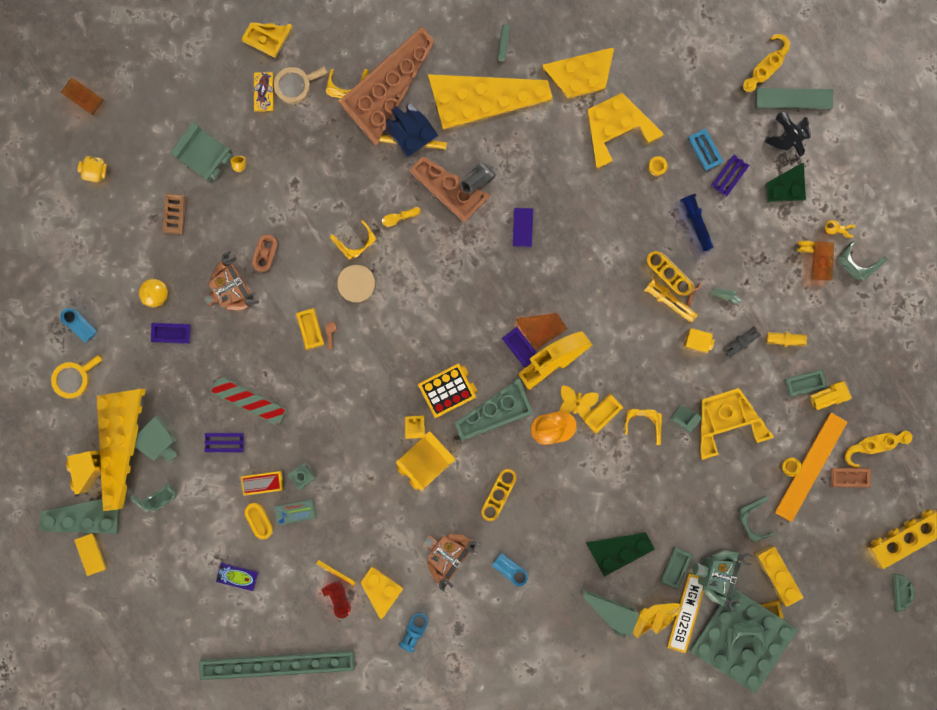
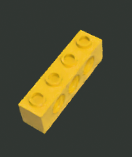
M927 509L916 520L912 518L904 523L905 526L900 529L894 528L887 532L888 535L886 537H879L871 541V545L867 549L878 568L885 569L936 540L937 510ZM926 523L927 531L922 533L921 526ZM906 533H910L911 539L906 543L904 536ZM890 542H893L894 549L889 552L887 546Z

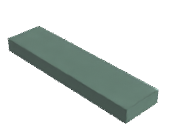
M757 88L756 108L833 109V89Z

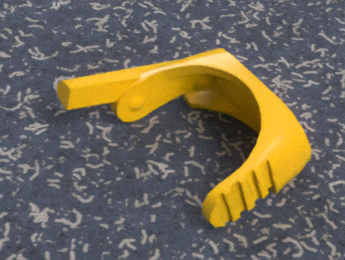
M331 69L326 93L331 97L341 99L351 89L343 90L336 87L331 80L334 69ZM364 69L360 81L368 75L369 70Z
M363 219L361 222L367 228L368 239L361 248L349 249L333 234L329 237L348 259L359 256L377 239Z
M651 409L627 410L624 435L628 434V422L632 418L645 416L654 423L656 445H661L662 414Z

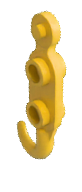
M775 34L771 37V40L781 39L784 42V46L780 50L768 54L755 67L752 73L753 77L746 79L743 83V89L746 92H753L758 82L767 81L780 68L785 55L790 49V40L787 36Z
M902 431L897 436L893 433H883L866 437L858 444L846 450L844 455L845 461L850 467L859 468V464H854L851 461L853 453L874 454L892 450L898 443L909 444L913 436L909 431Z

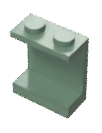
M194 122L191 123L170 152L174 157L209 182L218 178L221 173V167L224 164H228L232 158L230 148L225 147Z

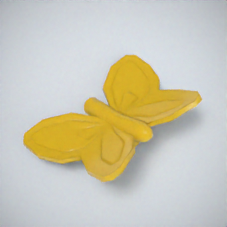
M563 385L561 386L560 393L564 402L560 406L559 411L567 413L573 411L574 414L578 412L580 417L584 418L591 411L590 407L594 406L598 401L599 395L598 393L590 392L581 398L582 393L578 392L576 398L575 391L569 386Z

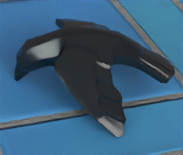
M778 113L776 120L783 126L785 132L778 137H768L765 139V142L785 151L794 146L797 154L800 157L803 156L805 153L803 140L811 137L808 118L804 117L802 124L796 126L787 113Z

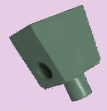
M155 416L137 434L135 448L152 460H159L163 456L171 463L178 456L171 449L177 441L159 416Z

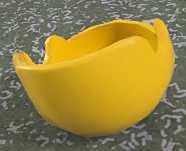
M147 279L140 285L138 296L144 305L155 308L163 305L167 300L168 289L158 279Z

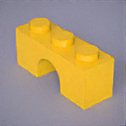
M768 545L754 553L762 570L771 580L774 586L772 588L782 605L788 607L804 598L775 546Z

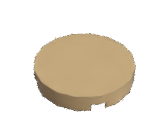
M351 265L340 273L337 287L340 294L346 300L361 303L372 296L375 289V278L368 268L362 265Z

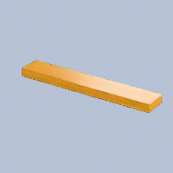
M829 412L801 463L802 470L800 474L793 477L774 513L790 522L794 520L848 423L847 421Z

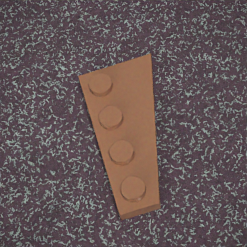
M423 156L409 169V172L463 223L491 196L479 189L471 194L464 193L459 183L461 181L460 177L455 174L452 175Z

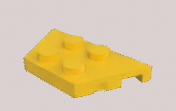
M614 48L543 64L542 68L553 79V82L561 88L568 99L602 91L606 88Z

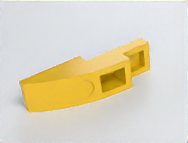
M583 331L568 335L530 358L532 363L518 373L526 387L531 390L559 366L564 369L593 344Z

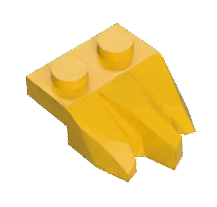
M679 603L653 605L649 609L644 608L639 612V617L633 630L634 636L639 638L650 629L656 634L674 620V617L683 608Z

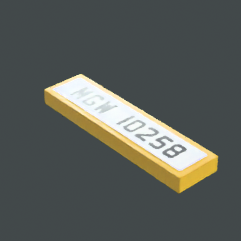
M691 573L687 575L679 602L683 609L675 616L666 646L683 653L687 651L704 593L703 586L698 584L699 576Z

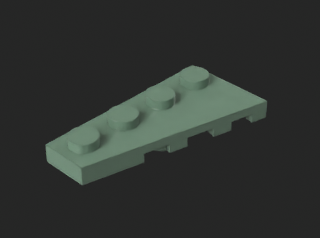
M520 378L455 422L461 441L533 414Z

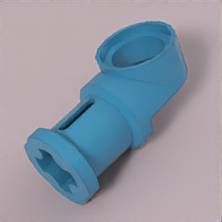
M416 613L412 616L406 628V634L402 642L398 644L402 649L414 653V647L418 639L422 637L428 624V618L424 613ZM416 617H422L425 620V624L422 627H417L414 624Z

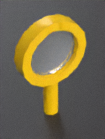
M97 355L83 366L73 362L59 365L53 371L51 377V385L54 391L64 398H77L81 396L89 385V375L87 372L103 359Z

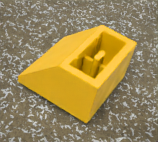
M100 450L67 456L66 468L71 473L70 487L75 492V495L89 492L101 474Z

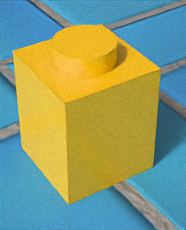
M690 328L687 331L683 348L708 353L714 346L713 334Z

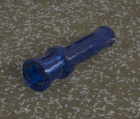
M695 193L680 199V202L685 206L686 216L688 219H691L704 252L715 246L701 215L703 210L699 208Z

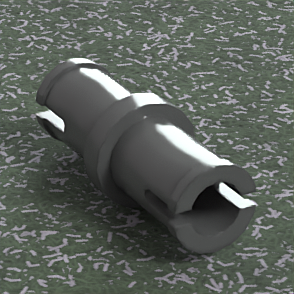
M753 326L742 336L738 335L736 340L724 347L723 350L731 358L740 350L748 348L747 345L761 337V334Z

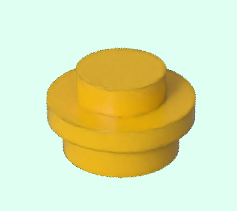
M790 457L783 462L782 470L787 476L795 477L800 474L802 465L798 459Z

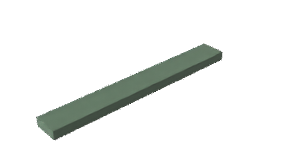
M354 650L200 660V680L355 671Z

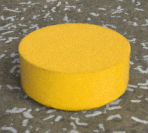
M661 156L653 157L648 164V170L654 176L663 175L668 168L666 159Z

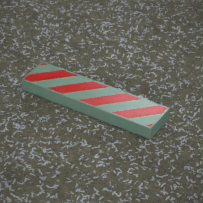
M218 375L210 393L276 426L280 425L288 410Z

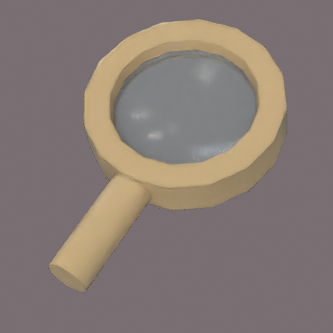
M325 66L307 75L299 68H284L275 77V93L285 103H300L306 99L310 92V81L327 74Z

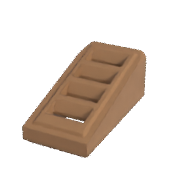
M165 194L163 233L182 235L187 201L185 195ZM171 200L180 201V205L171 204ZM170 208L179 209V212H171ZM169 216L179 217V220L169 219ZM168 224H178V228L168 227Z

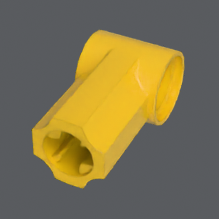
M845 380L810 395L815 410L852 399Z

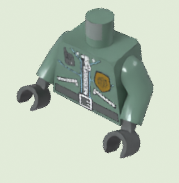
M723 550L713 554L712 557H705L703 565L696 563L693 567V574L699 576L698 584L703 586L704 593L711 601L722 606L727 605L731 611L736 612L737 610L731 608V604L733 602L740 604V602L737 600L730 601L728 598L732 599L741 567L739 561H742L744 565H751V562L744 561V557L753 556L751 553L740 555L739 552Z

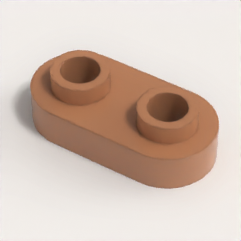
M263 235L258 241L252 259V265L258 272H267L272 266L278 248V242L272 235ZM266 242H271L272 246L266 248L265 244ZM261 260L266 261V264L264 266L259 265V262Z

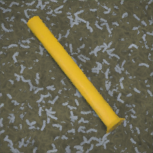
M320 560L317 561L316 564L353 587L355 586L357 581L351 580Z

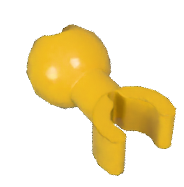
M829 220L825 224V230L829 234L834 235L839 232L846 238L854 237L846 229H853L856 227L855 225L842 226L836 220Z

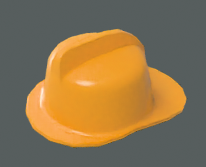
M565 411L548 413L538 416L533 421L531 434L538 443L543 445L564 442L575 434L577 423L575 418Z

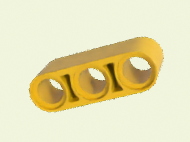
M658 251L649 253L647 256L648 265L677 294L687 296L693 292V282L664 253ZM656 255L661 257L659 265L653 263V258ZM670 268L675 271V275L671 279L666 275L667 270ZM684 281L688 284L686 292L680 290V284Z
M504 469L499 473L482 507V516L487 521H493L498 517L516 482V474L511 469ZM506 472H510L513 475V480L509 483H505L502 480V475ZM500 489L504 492V497L501 500H496L493 497L495 490ZM493 507L496 511L495 515L487 517L484 513L485 509Z

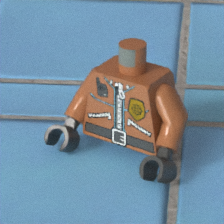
M231 251L222 255V260L217 264L210 277L211 281L208 284L212 292L203 296L208 306L219 302L221 307L228 310L242 311L251 305L259 304V301L253 300V296L257 294L250 293L236 266L231 264L236 261V257L230 259L229 254Z
M462 534L443 535L439 541L430 535L426 538L422 545L431 550L427 557V566L431 576L439 585L440 590L447 593L445 591L446 585L453 588V584L449 580L470 552L478 554L474 551L475 545L481 547L480 543L472 541Z

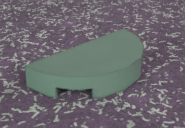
M505 24L502 26L498 60L505 62L510 29V25Z
M892 573L895 612H901L906 610L914 600L915 590L908 578L901 574Z

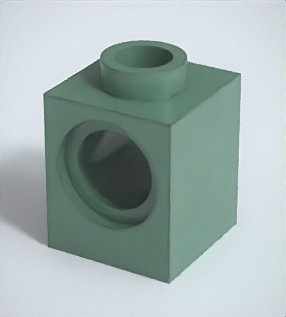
M303 463L288 474V477L298 490H302L317 479L306 463Z

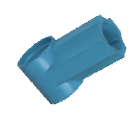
M67 308L61 312V322L67 325L83 342L87 343L98 332L78 310ZM69 312H73L75 315L73 322L67 320Z
M503 553L499 555L492 565L494 569L509 579L515 586H524L528 581V572ZM522 572L525 575V580L517 582L514 578L515 573Z

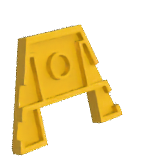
M623 93L587 111L597 169L613 161L604 143L636 127L640 128L647 144L664 135Z
M739 388L701 399V460L719 455L713 435L748 424L751 426L756 443L774 438Z

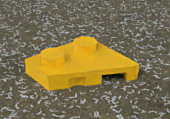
M250 23L241 39L242 42L276 58L291 33L293 25L276 26L275 23Z
M373 566L361 581V585L379 618L383 619L403 590V587Z

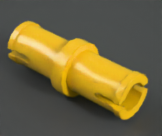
M767 332L766 344L784 345V347L789 345L806 347L807 343L806 334Z

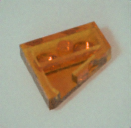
M557 313L515 319L535 350L567 330V327Z

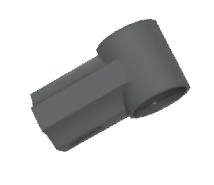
M483 160L471 173L461 179L459 182L461 190L464 193L471 194L482 185H487L497 174Z

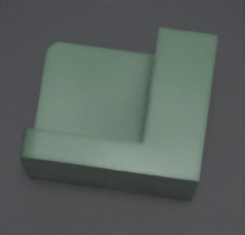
M680 405L670 419L684 431L691 433L702 417L697 413H693L684 405Z

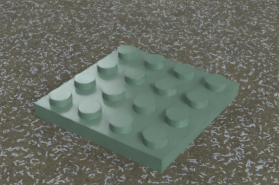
M734 588L732 599L728 598V600L740 602V604L736 602L731 604V608L737 611H731L727 605H719L691 647L690 652L756 694L798 629ZM736 623L759 624L763 626L765 652H762V641L760 638L747 634L740 636L734 642L732 661H727V629L733 627Z

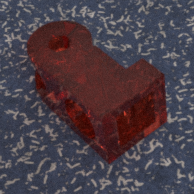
M341 580L322 587L323 595H329L332 600L335 616L341 619L346 618L351 611V604Z

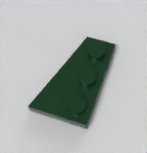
M646 532L586 542L604 577L655 550Z

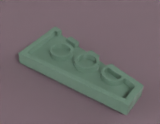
M102 499L41 511L40 531L118 534L119 510L103 511Z

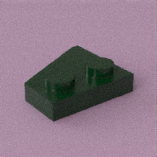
M804 163L797 165L765 184L766 203L806 200Z

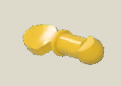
M413 207L403 212L400 211V214H388L382 219V224L386 227H392L400 219L405 220L415 215L418 216L421 213V209Z

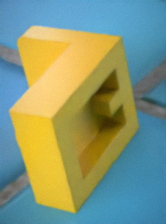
M424 415L405 417L406 439L425 438Z

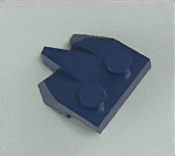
M410 103L406 106V112H403L395 105L392 109L395 120H386V131L392 140L398 144L406 158L438 136L428 119Z

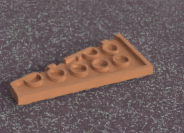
M423 26L338 101L374 145L378 144L381 135L386 130V120L392 118L393 107L395 105L398 107L420 65L435 42Z

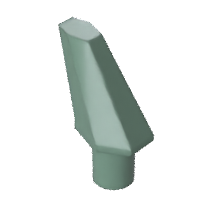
M714 288L710 292V294L726 302L732 301L735 305H738L741 301L735 295V290Z

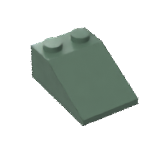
M580 590L584 599L609 624L612 630L615 631V634L625 637L626 634L632 636L639 617L636 609L587 590Z

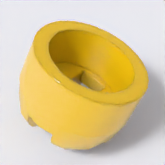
M235 156L231 158V167L234 171L242 172L245 170V157Z

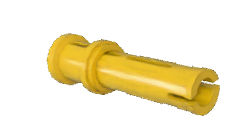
M655 277L645 287V292L651 293L657 298L658 302L663 301L689 321V323H692L698 316V313H695L672 295L668 287L665 288L658 283ZM673 302L676 303L678 306H680L682 309H684L686 312H684V311L681 310L679 307H677L675 304H673Z

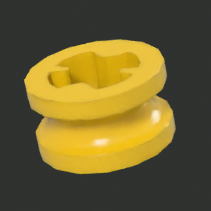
M797 241L799 248L796 250L797 252H814L812 246L815 245V242Z

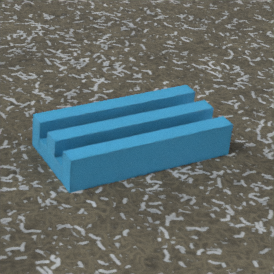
M706 128L688 137L705 172L724 162ZM703 134L717 161H713L700 135ZM695 138H696L697 141L699 142V144H700V146H701V148H702V150H703L705 156L707 157V159H708L710 165L707 164V162H706V160H705V158H704L702 152L700 151V149H699V147H698V145H697V143H696V141H695Z

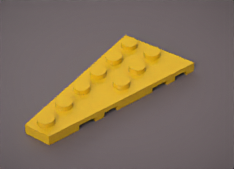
M428 74L443 130L553 100L548 80Z
M146 389L97 396L103 511L123 509L127 491L125 482L127 474L130 473L131 469L129 461L130 456L134 454L139 427L137 424L138 413L142 412L140 403L142 396H145Z

